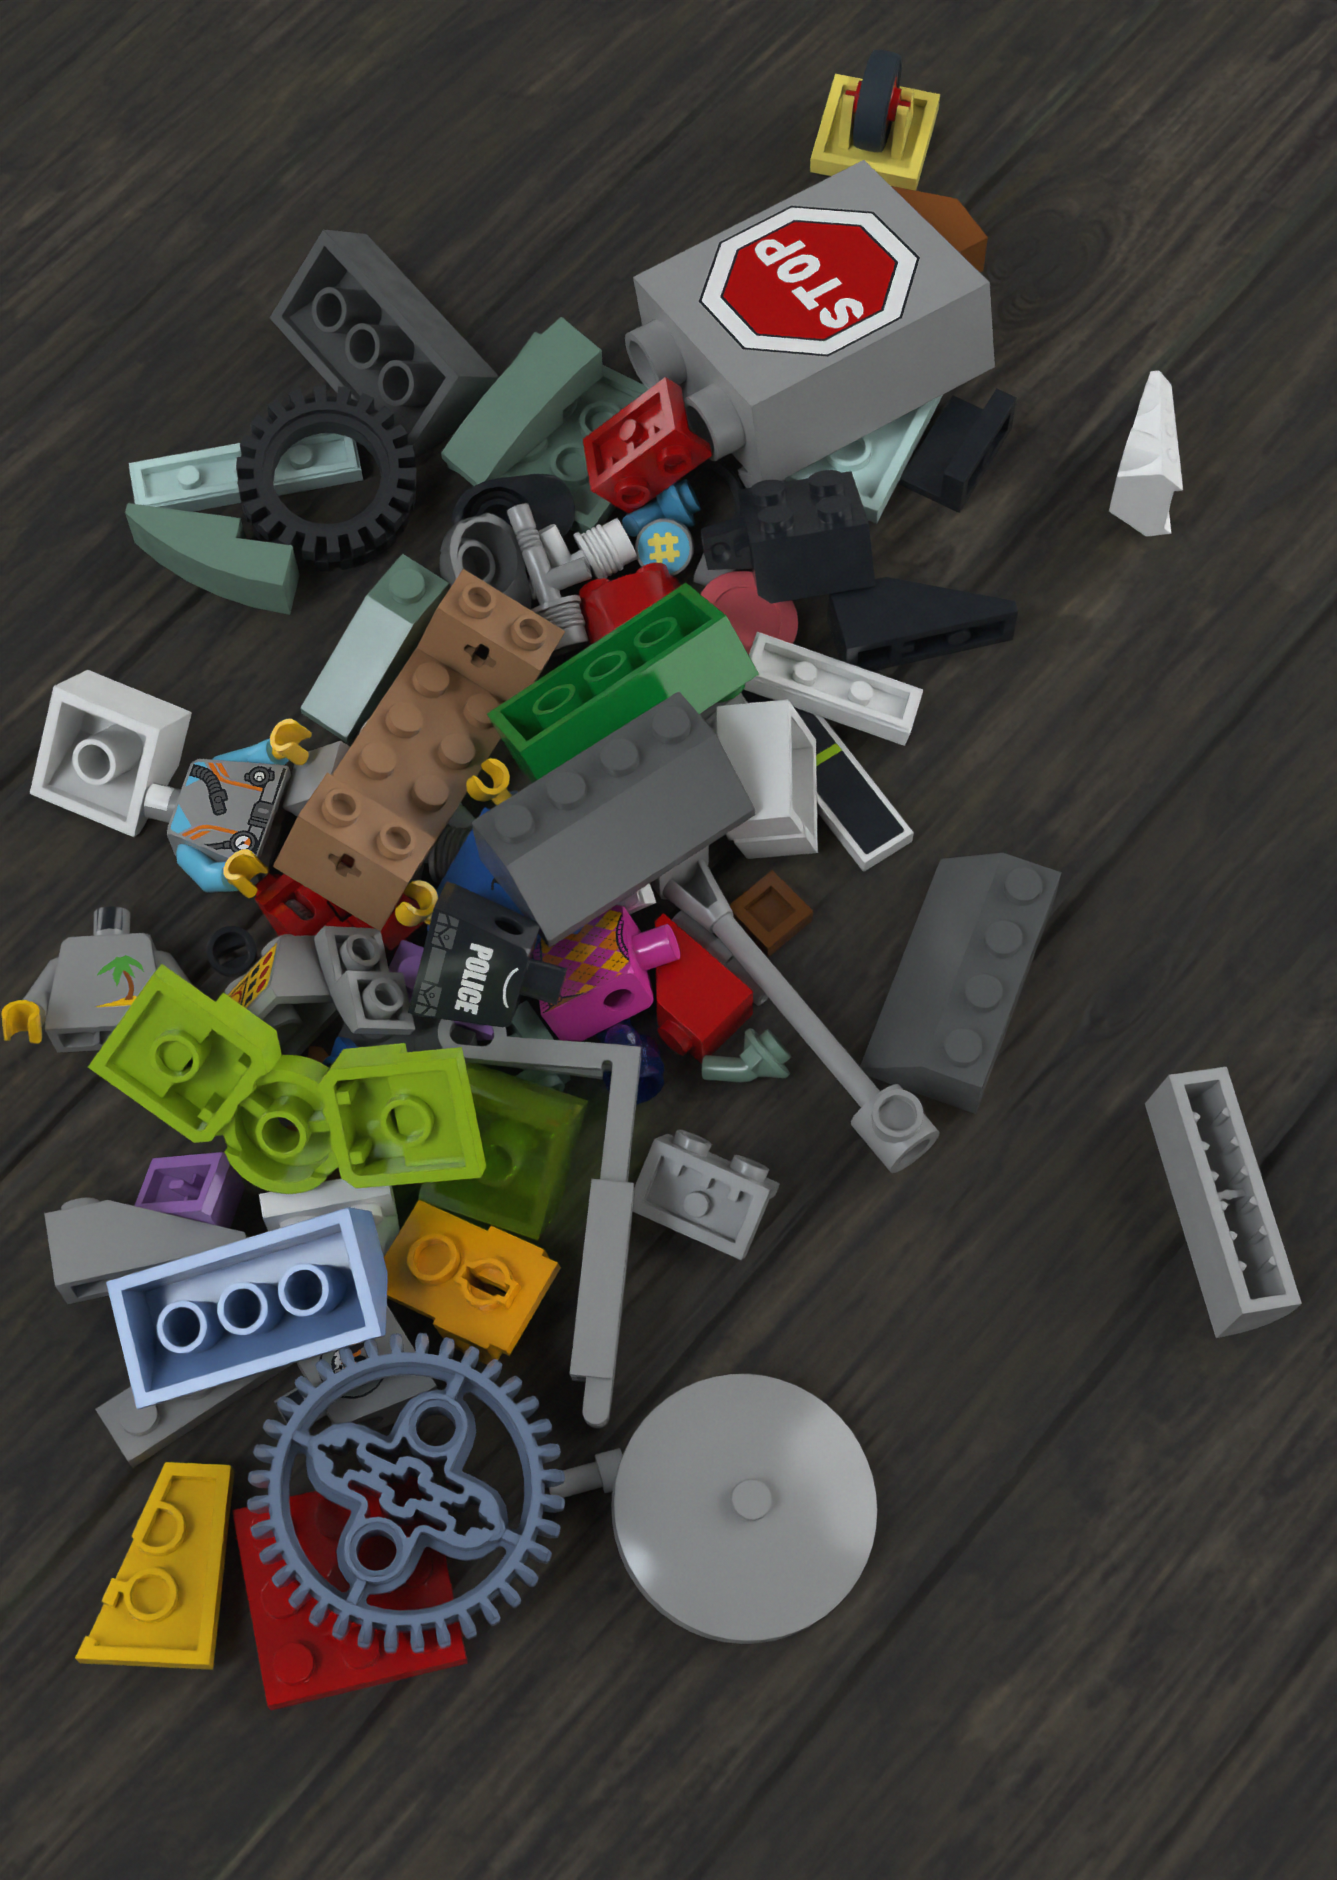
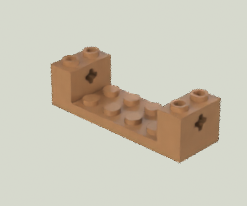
M463 569L437 607L417 648L333 774L326 773L298 815L273 867L381 931L402 898L407 885L412 882L467 794V780L473 775L478 776L482 770L481 763L490 757L501 739L487 713L538 680L565 631ZM343 860L350 864L352 868L345 866L341 861Z

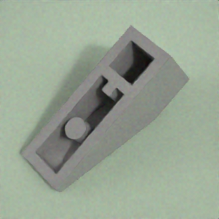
M95 1198L74 1199L64 1203L61 1206V1210L44 1213L55 1286L67 1304L109 1296L107 1281L247 1238L245 1232L111 1200L99 1202Z

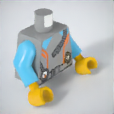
M293 719L282 720L275 726L269 739L253 746L215 756L212 760L197 759L190 764L182 789L158 783L150 785L144 802V816L169 823L167 836L174 855L177 857V863L203 891L213 893L239 890L245 897L253 898L258 891L255 885L268 875L290 813L282 808L291 777L289 767L284 765L288 761L296 765H303L309 757L308 751L298 744L302 740L310 738L312 732Z

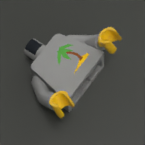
M114 906L102 907L94 912V936L68 937L61 944L59 957L48 962L23 1000L13 1001L4 1006L1 1013L4 1040L10 1041L15 1033L28 1031L30 1043H40L42 1041L41 1027L45 1023V1031L57 1053L100 1050L161 964L191 985L192 983L170 953L156 950L150 935L145 933L130 934V912L127 909Z

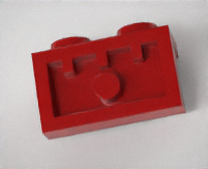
M664 377L583 438L591 491L627 513H632L712 456L710 443L689 430L681 386L667 377Z

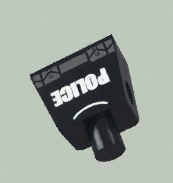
M446 882L433 909L408 1013L422 1017L502 1028L511 1026L522 995L557 1005L567 968L532 958L540 926L535 921L457 884Z

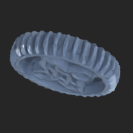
M396 1333L390 1336L389 1342L392 1351L390 1354L379 1355L375 1339H368L364 1342L367 1359L356 1363L349 1347L339 1349L344 1369L335 1374L327 1361L324 1359L318 1361L315 1366L319 1376L324 1381L315 1388L303 1376L295 1380V1386L299 1393L306 1398L300 1405L288 1397H280L277 1402L278 1408L284 1415L290 1418L287 1425H284L276 1420L267 1419L263 1425L264 1431L269 1436L279 1440L277 1447L260 1444L256 1445L253 1451L257 1459L271 1464L270 1471L255 1470L249 1472L248 1481L251 1485L258 1488H268V1495L250 1498L247 1504L250 1512L257 1514L269 1513L270 1519L258 1522L251 1527V1532L255 1539L275 1537L276 1543L266 1547L259 1553L262 1563L264 1565L274 1564L284 1559L287 1564L272 1577L274 1585L280 1589L288 1586L296 1579L301 1585L291 1594L288 1600L294 1609L301 1608L312 1597L318 1601L309 1616L311 1624L319 1627L325 1622L329 1614L333 1612L338 1615V1618L333 1626L332 1635L338 1640H343L348 1634L351 1624L355 1623L361 1626L358 1634V1646L360 1648L369 1649L373 1642L375 1630L386 1632L384 1648L387 1653L394 1654L397 1652L399 1646L398 1633H411L410 1643L413 1652L423 1653L425 1642L422 1632L436 1629L440 1648H449L451 1646V1637L447 1626L460 1622L463 1635L470 1640L477 1635L475 1624L470 1617L471 1615L481 1610L485 1620L491 1626H494L500 1622L499 1613L491 1603L494 1599L500 1596L512 1608H516L521 1603L519 1594L510 1586L515 1578L526 1586L534 1587L536 1585L538 1576L524 1564L528 1557L539 1563L547 1564L550 1561L551 1551L535 1541L538 1535L546 1538H558L560 1525L553 1521L542 1519L543 1512L556 1513L564 1510L565 1499L557 1495L545 1494V1488L557 1487L563 1484L565 1474L564 1471L558 1469L543 1470L544 1463L554 1461L560 1457V1447L558 1444L537 1445L536 1440L550 1433L552 1425L549 1419H540L531 1424H528L526 1418L531 1416L539 1407V1402L535 1396L527 1397L518 1404L511 1400L522 1387V1380L518 1376L509 1378L499 1387L494 1382L502 1370V1363L493 1359L487 1364L482 1373L474 1370L479 1359V1349L470 1346L465 1351L460 1363L452 1360L455 1343L451 1338H444L438 1356L428 1354L429 1339L427 1334L419 1333L415 1340L416 1352H404L402 1336ZM415 1375L431 1377L447 1383V1387L444 1390L422 1392L409 1400L400 1412L388 1436L366 1426L351 1422L333 1424L315 1436L309 1434V1429L330 1405L353 1389L369 1382L394 1376ZM466 1393H472L497 1415L512 1437L518 1451L524 1477V1504L520 1524L517 1529L513 1530L508 1527L506 1505L498 1491L484 1481L462 1471L476 1437L474 1415L463 1400V1396ZM432 1415L446 1416L456 1427L453 1437L449 1442L441 1446L425 1444L417 1435L419 1425L424 1419ZM407 1446L413 1457H399L395 1465L371 1453L375 1452L392 1459L399 1456L403 1448ZM350 1448L357 1449L356 1455L359 1464L366 1468L367 1472L360 1470V1472L348 1470L343 1478L336 1477L337 1470L334 1462L327 1458L326 1454L330 1456L336 1454L345 1457ZM298 1454L306 1455L308 1478L315 1490L327 1500L351 1511V1515L341 1533L336 1551L338 1567L346 1581L350 1584L347 1592L339 1591L318 1573L305 1555L296 1536L290 1510V1481L295 1458ZM428 1465L434 1467L445 1465L446 1483L449 1487L462 1494H457L435 1484L433 1472ZM410 1476L418 1478L419 1492L427 1500L422 1498L419 1501L410 1498L404 1507L397 1506L395 1491L388 1486L387 1482L390 1484L396 1482L404 1485ZM353 1489H359L378 1498L381 1509L388 1519L382 1517L370 1518V1508L366 1498L353 1491ZM470 1504L478 1506L479 1520L487 1525V1528L484 1527L481 1530L471 1527L467 1531L466 1536L457 1534L456 1519L449 1515L448 1511L453 1512L455 1510L465 1513ZM421 1518L445 1531L441 1532L430 1526L421 1525L414 1529L410 1537L406 1538L401 1527L397 1524L404 1526L415 1525L417 1519ZM371 1537H386L394 1542L396 1546L395 1559L390 1566L383 1570L373 1571L366 1569L359 1562L360 1547ZM426 1547L450 1558L462 1561L482 1559L498 1547H503L506 1550V1555L486 1579L464 1595L447 1603L431 1608L401 1611L383 1609L366 1603L369 1595L391 1593L404 1585L414 1572Z

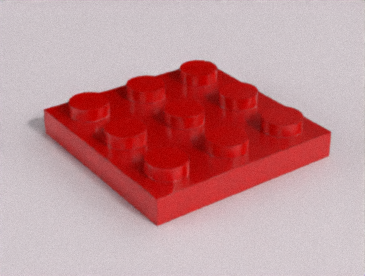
M410 1476L404 1485L396 1482L393 1484L387 1482L388 1486L395 1491L397 1506L404 1507L410 1498L419 1501L422 1498L427 1500L419 1492L418 1478ZM353 1489V1491L366 1498L370 1508V1518L382 1517L388 1519L381 1509L378 1498L359 1489ZM317 1491L291 1496V1518L296 1536L305 1555L318 1573L341 1592H347L350 1584L346 1581L338 1567L336 1551L341 1533L351 1515V1511L327 1500ZM248 1507L232 1510L267 1706L271 1711L468 1664L460 1622L447 1626L451 1637V1646L449 1648H440L435 1629L422 1632L425 1642L424 1652L414 1653L410 1643L411 1633H398L399 1646L394 1654L385 1651V1631L375 1630L373 1642L369 1649H363L358 1646V1634L361 1626L355 1623L351 1624L349 1632L343 1640L334 1638L332 1631L338 1615L333 1612L329 1614L325 1622L319 1627L314 1626L310 1623L309 1616L318 1601L312 1597L304 1606L294 1609L288 1600L291 1594L301 1585L296 1579L288 1586L280 1589L272 1582V1577L275 1573L287 1565L285 1560L282 1559L274 1564L264 1565L259 1557V1553L266 1547L276 1543L275 1537L255 1539L252 1535L251 1527L258 1522L270 1519L269 1513H253L249 1511ZM421 1518L417 1519L415 1525L404 1526L397 1524L401 1527L406 1538L410 1537L414 1529L421 1525L430 1526L440 1531V1527ZM371 1537L360 1547L359 1562L366 1569L373 1571L383 1570L391 1565L395 1559L397 1549L394 1542L386 1537ZM426 1547L414 1572L404 1585L391 1593L369 1595L366 1603L383 1609L401 1611L431 1608L454 1600L446 1555Z

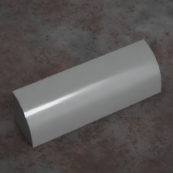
M1227 1067L1168 1075L1147 1100L1145 1106L1215 1337L1220 1338L1243 1333L1272 1323L1290 1314L1302 1303Z

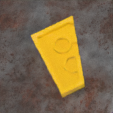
M165 1462L132 1533L133 1541L116 1578L111 1579L102 1598L103 1606L89 1637L85 1636L75 1657L79 1663L213 1670L234 1481V1470L231 1465Z

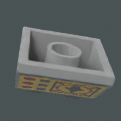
M284 934L273 939L263 948L261 959L245 975L231 982L225 990L226 995L277 1031L282 1055L300 1056L340 1014L330 995L321 969L314 941L315 936Z

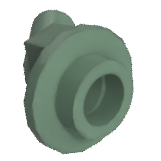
M749 1028L745 1031L744 1051L739 1055L741 1058L705 1055L702 1062V1077L704 1080L748 1082L758 1077L787 1078L790 1072L784 1063L791 1058V1055L769 1029H766L759 1035L752 1028Z

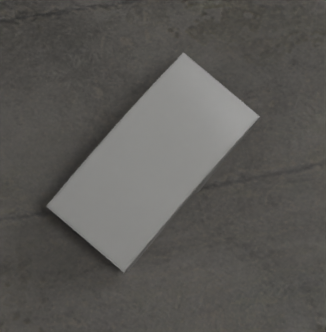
M324 926L314 937L319 962L330 995L351 1032L354 1034L410 1035L415 1030L412 1014L408 1013L410 1003L404 975L401 972H389L381 931L375 928Z

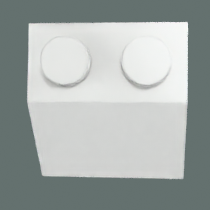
M86 670L55 685L52 691L30 794L132 837L137 836L148 820L144 816V802L150 785L152 783L168 785L179 766L192 712L90 670Z

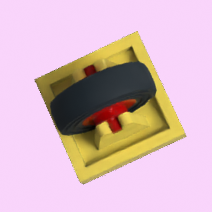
M873 50L868 59L863 79L835 74L811 155L810 172L833 176L865 160L890 186L916 191L939 109L940 94L901 87V55L885 50Z

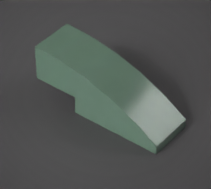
M560 317L504 371L483 395L441 452L442 459L473 486L500 478L563 424V410L603 377L602 350L564 318Z
M127 504L125 514L134 542L158 563L184 580L217 596L253 608L290 615L300 576L292 545L247 540L241 518Z

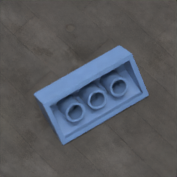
M347 1207L106 1282L137 1409L150 1407L333 1352L344 1347L363 1343L368 1339L383 1337L386 1334L388 1272L373 1214L369 1210Z

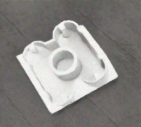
M1160 371L1150 372L1133 428L1130 431L1109 508V512L1145 536L1172 534L1169 515L1174 491H1183L1172 386Z

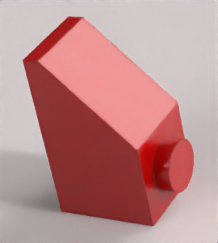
M663 913L655 921V928L665 924L671 927L679 946L680 959L656 967L658 1033L673 1051L680 1055H685L688 1052L702 1064L705 1055H712L753 1015V991Z

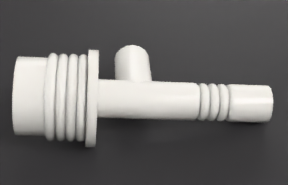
M618 518L602 526L598 524L596 528L592 527L586 533L580 534L577 532L573 534L580 550L572 555L555 524L538 531L551 569L585 557L595 579L607 578L613 573L621 571L623 566L638 559L634 547ZM529 577L528 583L532 601V599L535 600L537 596L533 588L531 579Z

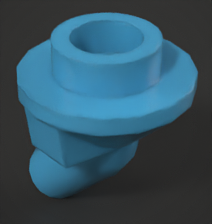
M684 479L680 482L676 481L658 494L656 500L626 515L622 520L624 530L632 537L638 536L642 528L648 523L660 518H672L691 528L696 525L693 514L700 511L701 507L691 484L687 479Z

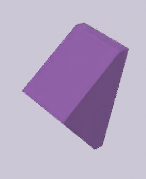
M224 1152L153 1158L134 1206L230 1229L245 1185L240 1174L229 1163Z

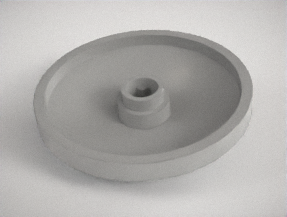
M729 1374L716 1376L682 1388L665 1399L643 1420L630 1439L617 1468L612 1492V1524L615 1541L624 1566L636 1587L661 1614L675 1624L705 1638L727 1643L754 1644L775 1641L798 1633L826 1616L846 1597L859 1579L868 1561L876 1531L877 1500L873 1476L867 1458L850 1428L839 1415L813 1394L786 1381L762 1375Z

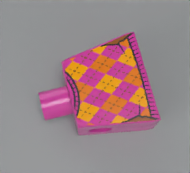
M615 905L584 925L578 934H570L550 948L541 938L536 949H534V959L567 968L557 1005L539 1000L541 1016L559 1040L581 1042L649 1008L655 1000L650 969L680 959L679 946L671 927L665 924L641 932L625 907Z

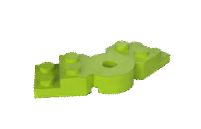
M163 964L150 977L88 1066L89 1069L192 1142H209L215 1136L223 1135L227 1145V1149L224 1152L232 1167L253 1185L270 1192L296 1194L310 1191L323 1183L337 1167L339 1168L341 1178L354 1188L481 1178L486 1169L462 1047L407 1052L405 1043L343 1049L330 1068L322 1063L304 1056L282 1055L277 1031L224 992L215 1002ZM278 1117L286 1118L293 1122L298 1131L285 1128L278 1120Z

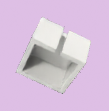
M786 699L717 706V728L711 729L716 733L755 808V816L726 834L728 840H734L735 845L747 859L818 853L816 739L791 702Z

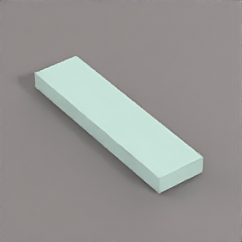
M320 433L305 437L293 444L282 455L275 469L273 485L277 495L362 481L363 476L356 441L350 437L335 433ZM240 443L129 463L135 504L193 512L241 503L236 471L237 457H241Z

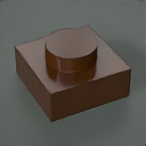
M773 870L729 905L734 913L733 918L767 958L813 920V910Z

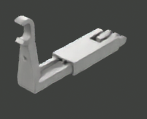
M441 1019L438 1026V1039L442 1049L462 1047L465 1062L602 1079L605 1071L612 1072L600 1179H591L570 1366L572 1381L586 1382L583 1401V1416L586 1423L595 1429L603 1428L608 1424L611 1413L634 1203V1183L628 1182L641 1065V1047L507 1037L505 1027L492 1026L494 1038L487 1046L462 1045L455 1043L451 1039L452 1032L456 1028L454 1021Z

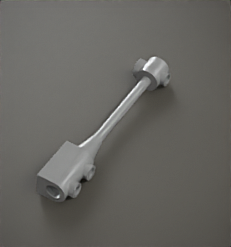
M709 845L650 883L651 887L662 899H668L707 931L716 934L861 1108L851 1120V1126L891 1173L899 1172L911 1165L935 1143L940 1132L923 1113V1107L918 1098L912 1093L903 1090L899 1084L891 1085L880 1091L733 918L734 913L708 867Z

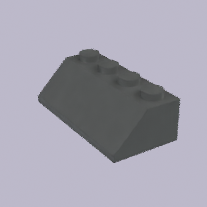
M323 229L270 316L273 323L336 392H338V386L351 388L352 399L359 401L362 393H365L374 398L376 410L380 411L385 405L394 414V425L397 426L402 423L406 430L408 445L413 446L415 459L454 434L483 395L499 378L496 372L367 234Z
M678 691L471 822L480 860L523 915L540 926L538 934L550 948L755 816V808L716 733L681 692Z
M1006 853L940 859L860 1065V1068L867 1076L892 1085L899 1084L908 1091L976 1114L1051 912L1062 872Z

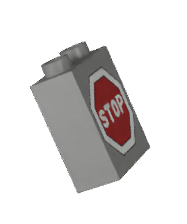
M865 160L633 277L642 326L625 335V345L638 377L647 389H650L664 377L681 386L689 430L710 443L712 456L709 459L717 461L732 453L757 482L764 480L781 481L995 367L990 282Z

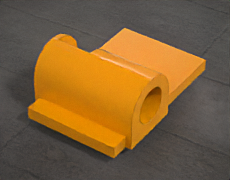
M418 1200L384 1256L388 1272L387 1298L434 1320L432 1324L443 1338L453 1339L455 1348L465 1354V1351L470 1346L479 1349L478 1361L484 1364H488L493 1359L499 1360L502 1353L510 1356L561 1268L558 1262L551 1260L546 1251L494 1226H490L487 1231L422 1200ZM492 1285H494V1286H496V1287L502 1289L503 1291L506 1292V1294H504V1293H502L501 1291L497 1290V1289L494 1288Z

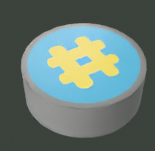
M660 518L648 523L639 532L635 543V552L638 562L642 567L655 562L663 563L667 566L669 574L672 576L684 570L694 555L695 546L691 532L683 523L672 518Z

